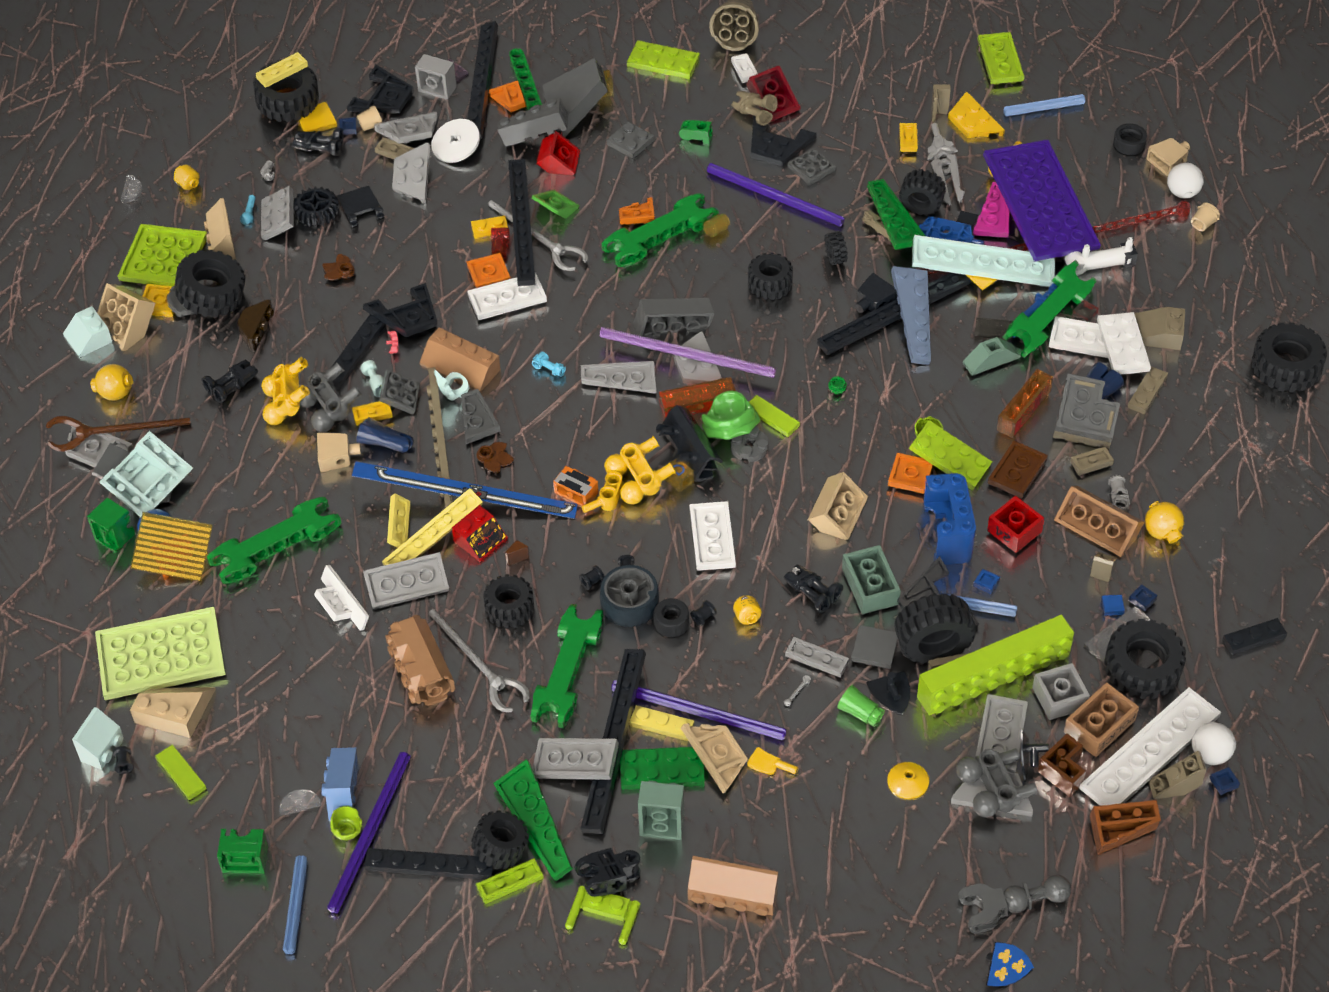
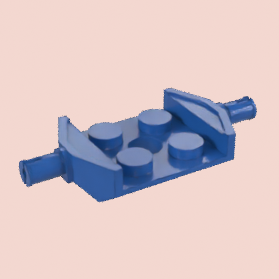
M931 216L919 226L926 237L984 245V241L974 239L971 225Z

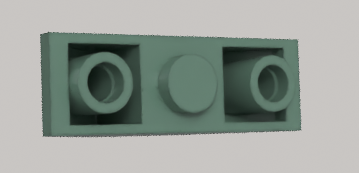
M995 337L981 342L963 360V364L971 376L1016 360L1020 358V354L1012 343Z

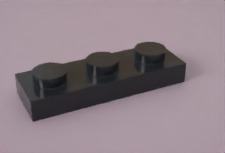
M1276 618L1223 636V641L1231 655L1284 639L1287 636V632L1279 619Z

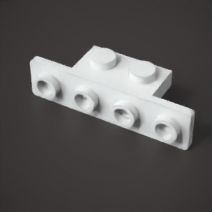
M326 565L321 577L326 588L316 589L314 596L333 621L351 618L360 631L364 630L369 615L331 565Z

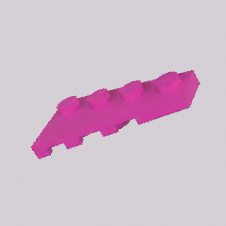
M993 182L986 202L982 207V212L978 217L977 224L973 229V235L1008 238L1009 208L997 183Z

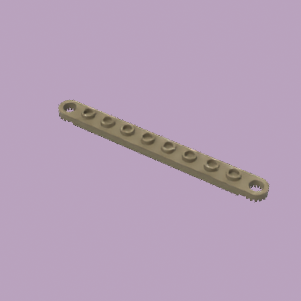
M432 367L428 368L430 386H427L428 397L432 396V399L428 400L429 410L434 412L430 414L431 425H435V428H432L433 439H437V442H434L435 454L439 453V456L435 457L437 468H441V471H437V475L440 478L450 479L439 391L434 374L436 368ZM440 493V497H444L445 508L453 503L452 495Z

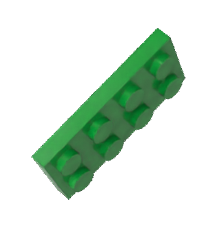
M693 747L630 749L622 751L620 760L621 790L640 789L641 781H656L657 783L665 784L677 783L684 785V787L705 786L704 764Z

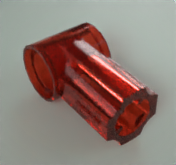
M509 227L491 228V255L501 253L502 258L507 257V245L510 242Z

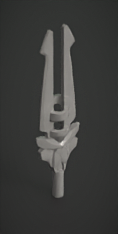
M933 123L931 127L934 139L932 145L928 148L929 155L927 160H933L931 165L934 173L945 182L946 193L943 201L951 206L944 175L951 173L959 203L962 202L965 191L960 189L956 155H952L958 151L952 141H947L941 136L938 124ZM949 165L948 169L942 168V166Z

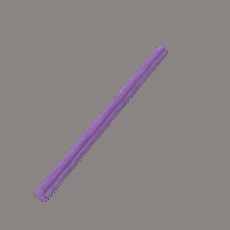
M601 327L600 330L601 338L775 378L776 369L774 370L772 367L770 369L768 365L767 367L766 365L761 367L759 363L757 366L755 362L750 364V361L749 363L748 361L746 363V360L741 362V360L739 361L738 359L737 361V358L735 360L733 357L728 359V356L727 358L726 356L724 358V355L719 357V355L717 356L716 354L715 356V353L713 355L711 352L706 354V351L704 353L703 350L702 353L700 349L699 351L698 349L693 351L691 347L690 350L689 347L687 349V346L686 348H682L680 345L678 347V344L676 347L674 343L669 345V343L667 344L666 342L665 344V341L663 343L661 340L656 342V340L654 341L653 339L652 341V338L650 340L648 337L643 339V337L641 338L640 336L639 338V335L637 337L635 334L630 336L628 333L626 335V332L625 334L624 332L622 334V331L621 333L620 331L618 332V330L613 332V329L609 331V328L607 330L605 327Z

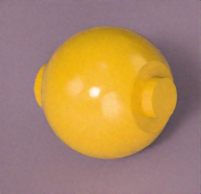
M117 364L103 366L96 373L95 378L91 379L92 391L98 392L102 398L110 401L124 398L130 392L133 384L132 375L124 367Z
M1156 501L1149 506V510L1146 513L1145 527L1152 537L1158 540H1164L1163 538H1165L1169 544H1172L1183 537L1181 530L1184 527V515L1175 504Z

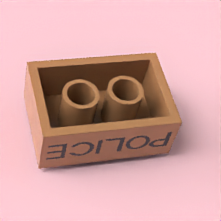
M1106 682L1066 719L1064 733H1068L1081 743L1084 749L1094 757H1097L1136 721L1139 707Z

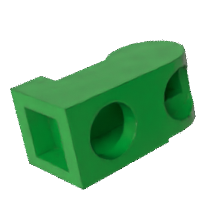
M685 120L681 125L679 136L683 140H703V144L710 145L713 136L712 122Z

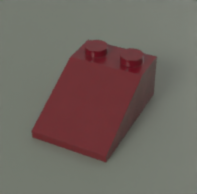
M780 65L749 77L746 85L750 93L759 94L761 99L771 94L777 99V109L775 112L760 107L761 110L768 111L773 115L770 122L801 110Z

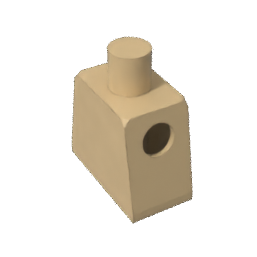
M1169 138L1149 146L1147 160L1168 176L1174 166L1187 162L1190 145L1186 141L1179 144L1173 138Z
M317 433L320 472L348 467L350 465V455L361 454L360 443L349 444L347 434Z

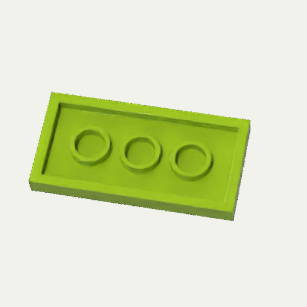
M1011 32L978 35V43L990 83L999 84L1024 81L1023 70Z
M637 40L627 60V67L690 80L700 59V53Z
M930 420L909 447L911 451L946 474L958 473L963 475L967 481L968 488L972 491L993 462Z

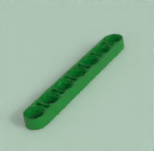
M518 48L512 49L509 52L510 63L516 80H518L527 106L526 109L530 110L533 106H540L542 103L523 50ZM530 87V88H532V89H531V90H525L524 88ZM530 98L536 99L534 101H528V99Z

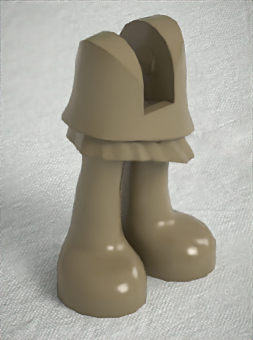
M737 91L736 96L740 97L741 100L739 103L733 101L731 106L741 114L756 116L757 123L763 126L772 120L773 115L770 112L754 107L757 105L775 112L777 109V99L774 95L768 94L761 99L760 95L754 92Z

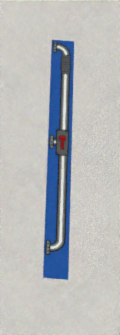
M357 461L352 473L354 477L458 497L470 488L484 502L575 519L578 505Z

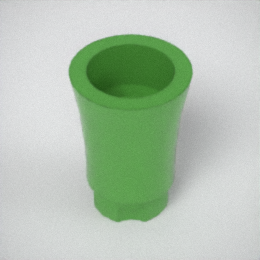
M853 684L845 691L837 706V709L847 712L873 727L880 722L885 713L884 709L860 692Z

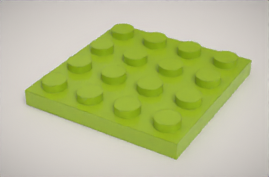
M140 224L118 274L119 281L175 286L178 264L181 263L184 257H188L189 254L197 253V251L203 249L207 240V232Z

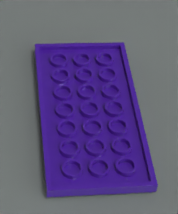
M1049 140L984 151L983 156L1034 262L1066 256L1076 251L1082 253L1086 244L1090 246V251L1100 249L1101 244Z

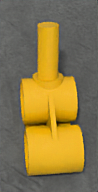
M616 471L607 473L605 485L600 490V496L597 497V500L581 506L582 511L586 513L599 506L606 511L614 510L621 496L622 475Z

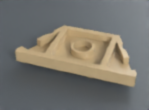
M688 723L683 724L681 727L682 732L722 793H726L748 758L726 726L701 724L700 727H694Z

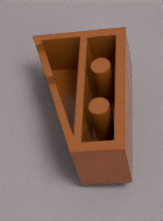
M1157 800L1093 806L1090 813V821L1097 855L1156 830L1161 821Z

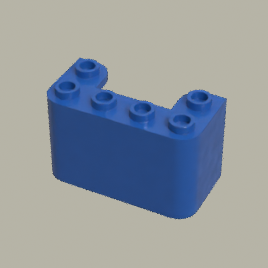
M958 473L926 476L923 500L924 512L930 510L935 513L936 519L945 518L946 520L940 522L937 526V545L934 561L940 556L945 565L968 563L973 555L976 524L967 481L963 475Z

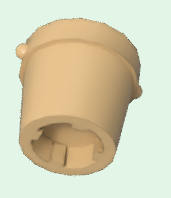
M375 106L357 115L358 122L363 131L373 129L374 124L382 123V119Z
M1204 202L1198 206L1197 212L1191 219V224L1198 231H1205L1213 223H1216L1217 220H1220V213L1215 206Z

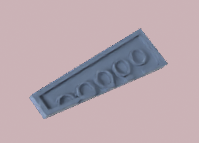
M893 266L891 274L898 294L897 301L901 308L900 314L904 322V333L907 338L906 342L911 363L929 365L931 362L928 272L927 270Z

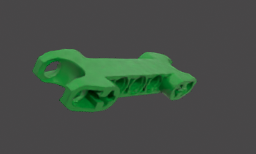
M699 193L684 197L675 203L673 211L632 231H629L627 228H621L615 231L601 243L602 250L607 253L621 251L615 257L617 267L635 264L646 257L648 249L690 228L694 232L707 228L719 217V210L714 207L700 209L705 204V196Z
M1076 260L1065 266L1051 280L1057 288L1034 313L1028 317L1025 313L1021 312L1008 326L1002 338L1005 341L1012 336L1022 339L1024 349L1020 355L1023 358L1036 351L1049 336L1042 330L1070 300L1079 305L1092 291L1097 280L1094 277L1088 281L1079 279L1075 271L1079 265Z
M326 497L307 500L293 509L292 517L241 543L236 538L222 543L209 553L207 560L210 566L229 564L219 574L222 584L243 580L254 574L257 569V563L308 537L313 542L327 537L342 524L341 518L338 514L320 516L329 507Z
M571 604L562 616L557 636L563 638L564 641L548 685H537L531 710L532 722L539 721L543 713L554 711L558 713V727L564 729L573 716L577 705L578 693L571 692L587 645L597 646L599 643L603 610L597 609L591 618L581 620L577 618V605Z

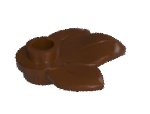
M338 254L334 263L322 264L326 272L324 278L328 280L350 278L355 274V268L351 264L350 258L343 254Z
M495 442L490 446H481L476 454L478 461L484 463L485 469L494 473L500 472L501 467L508 466L514 461V458L505 452L507 443Z

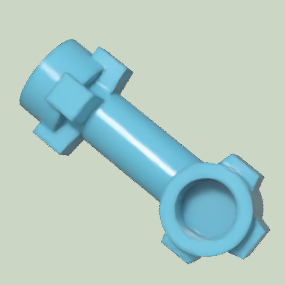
M540 352L534 356L532 365L536 369L544 366L552 370V374L562 377L564 375L566 367L561 363L554 364L548 361L549 356L545 352Z

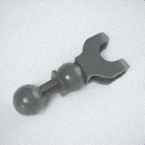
M1062 875L1050 876L1046 879L1043 886L1028 889L1026 883H1023V888L1013 885L1006 888L1004 892L1002 888L993 889L988 885L978 883L962 888L958 893V897L964 905H977L982 908V911L971 916L968 922L969 930L972 933H981L993 930L1002 917L1008 916V911L1020 913L1026 907L1031 910L1033 901L1047 898L1055 903L1064 902L1071 894V884Z

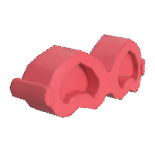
M388 331L387 333L390 335L391 341L386 342L387 345L392 344L389 353H398L396 331Z

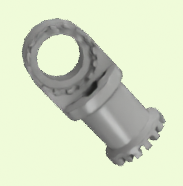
M1113 475V478L1110 477L1108 479V485L1112 490V505L1116 506L1117 503H1123L1126 506L1120 509L1128 512L1130 500L1128 490L1124 486L1125 477L1121 475L1114 477Z

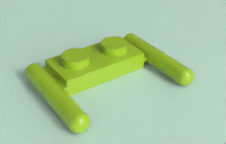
M579 886L565 923V928L568 930L573 929L580 908L583 911L623 922L625 920L618 940L620 944L624 945L628 941L641 903L636 900L630 901L629 898L614 894L593 897L588 895L584 886Z

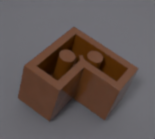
M1067 733L1039 761L1037 772L1069 797L1080 788V784L1085 779L1086 771L1077 764L1081 759L1083 745Z

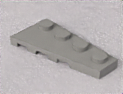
M654 361L581 365L582 384L656 393Z

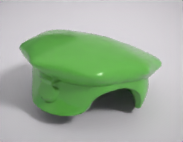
M726 391L714 398L707 415L702 414V429L707 438L730 440L749 434L760 422V417L743 394L737 391Z

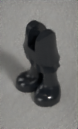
M334 129L332 136H323L321 131H297L292 146L295 149L306 152L319 150L330 153L333 156H338L343 145V129Z
M245 359L229 367V371L221 378L213 380L210 376H204L201 382L207 393L211 397L214 396L218 403H222L236 388L240 390L241 387H244L247 382L254 378L258 373V369Z
M798 564L793 567L794 573L787 572L784 575L785 581L794 591L799 592V594L804 593L815 603L816 610L821 613L827 611L830 603L834 604L843 591V585L839 582L827 586L821 582V576ZM811 588L816 589L819 593H821V595H819L818 593H816V592H815L814 590H812Z

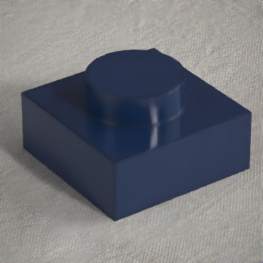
M356 117L339 119V128L343 129V135L357 134Z
M1141 584L1129 596V601L1145 612L1157 600L1158 595Z
M1229 767L1210 775V780L1220 795L1239 788L1240 782Z

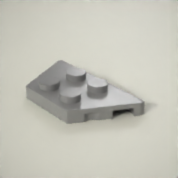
M437 112L374 124L376 132L399 144L424 140L433 135L437 122Z
M425 143L394 158L393 191L405 194L409 198L419 199L422 203L427 201L430 158L429 143Z
M703 331L681 345L682 348L687 346L688 349L689 347V350L691 347L693 351L694 349L695 351L700 349L702 353L703 350L704 353L706 351V354L711 352ZM673 355L683 383H697L699 385L714 383L718 384V387H724L723 379L716 364Z
M73 426L71 433L68 435L69 442L77 437L76 428ZM101 433L87 437L77 447L65 452L68 457L96 467L110 443L128 452L134 448L130 442L107 433Z
M1008 772L1014 786H1023L1017 773ZM981 777L973 783L963 782L953 794L951 804L973 807L972 803L976 794L981 791H987ZM1025 798L1012 811L1006 813L1032 817L1033 808L1029 799Z

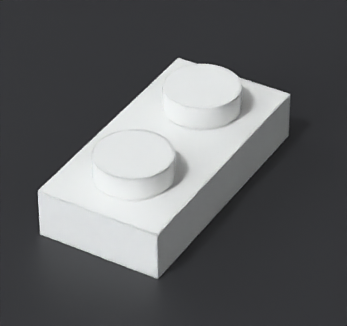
M747 53L731 57V62L742 83L748 82L749 77L758 74Z

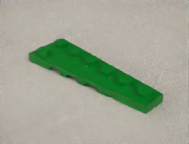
M884 179L868 181V191L893 248L897 250L913 247L914 235L925 236V234Z
M526 759L493 784L511 813L518 816V820L524 822L523 826H527L528 840L552 878L557 881L570 872L573 866L533 768Z

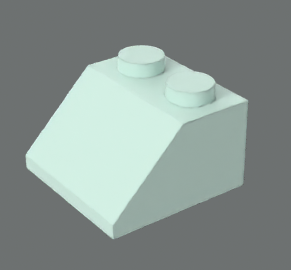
M92 306L76 313L63 333L79 358L112 343L108 327Z
M94 707L72 740L80 761L102 770L105 764L110 762L113 750L122 744L124 737L120 726L101 710Z

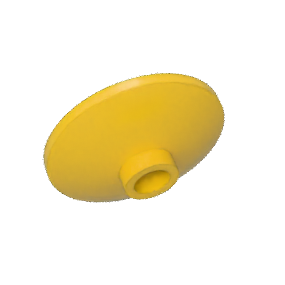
M902 762L892 767L889 771L887 783L890 790L898 797L915 799L927 791L929 776L922 766L913 762Z

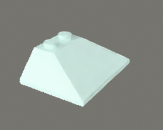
M149 431L137 443L135 449L115 469L112 468L99 483L141 517L145 512L155 509L188 475L193 467Z

